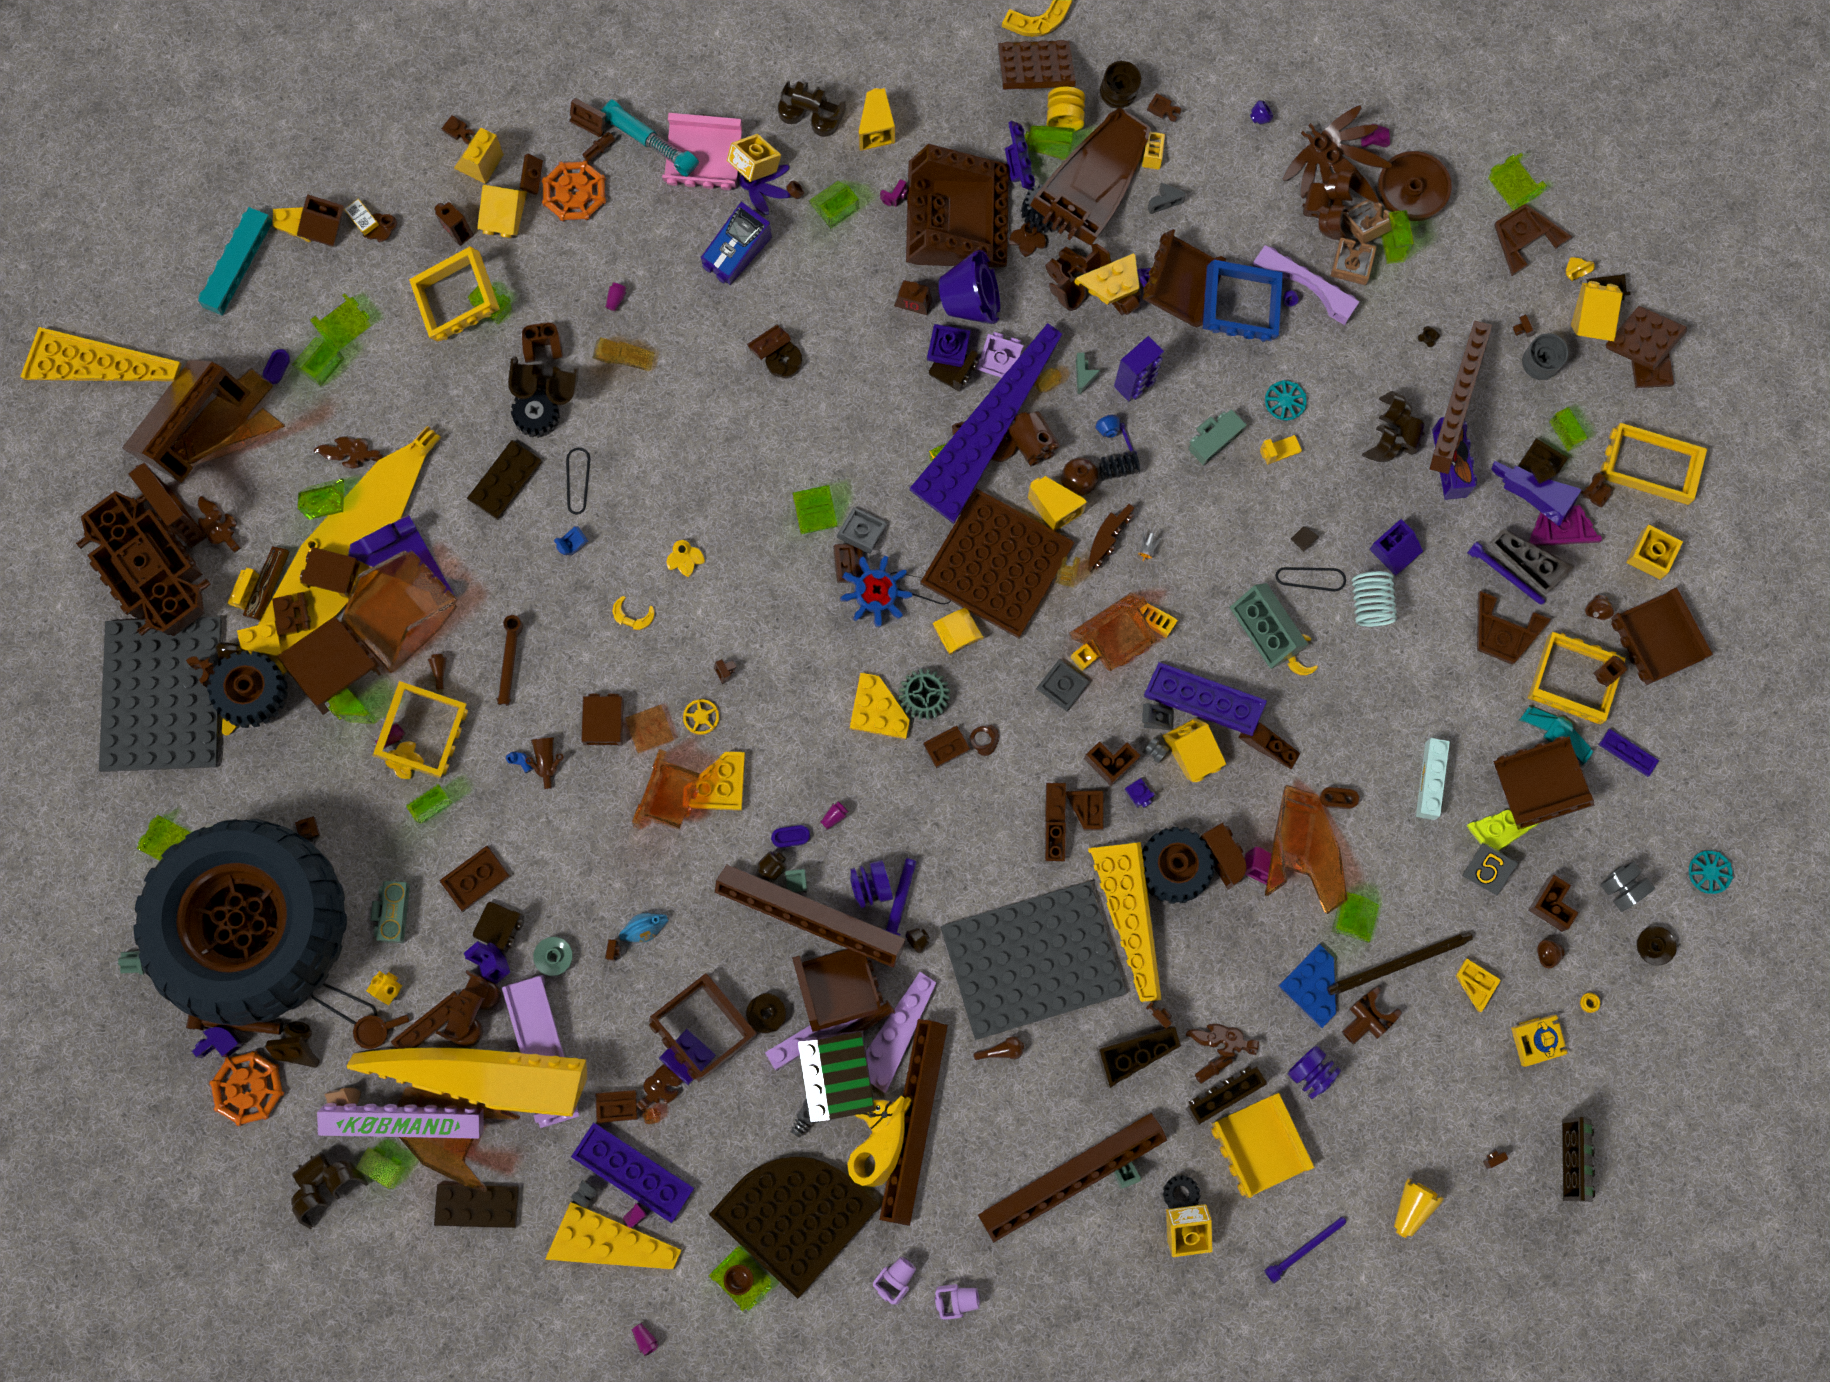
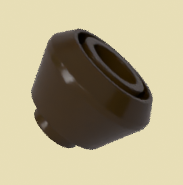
M219 642L216 645L219 659L224 657L229 659L231 658L230 654L236 652L240 655L241 651H243L240 645L235 643Z
M919 928L906 931L905 937L917 953H923L929 945L928 939L930 937L924 929L920 931Z
M300 1021L291 1022L284 1029L286 1038L302 1037L307 1042L312 1035L310 1026Z

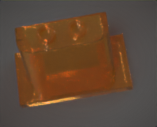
M1131 592L1069 632L1072 640L1084 645L1088 643L1108 671H1112L1119 665L1127 664L1130 658L1144 653L1145 648L1157 641L1140 610L1141 607L1147 604V601L1143 596Z
M659 749L642 801L638 804L632 820L633 828L641 830L643 822L646 820L680 830L685 817L689 818L692 807H690L692 799L696 800L699 789L696 787L700 773L666 762L667 752Z

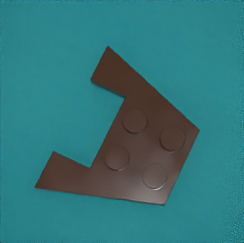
M1523 204L1494 224L1511 276L1528 266L1518 251L1545 235L1555 249L1572 238L1571 235L1527 204Z
M1479 591L1477 651L1513 665L1551 619L1533 612L1527 627H1521L1491 615L1497 597Z

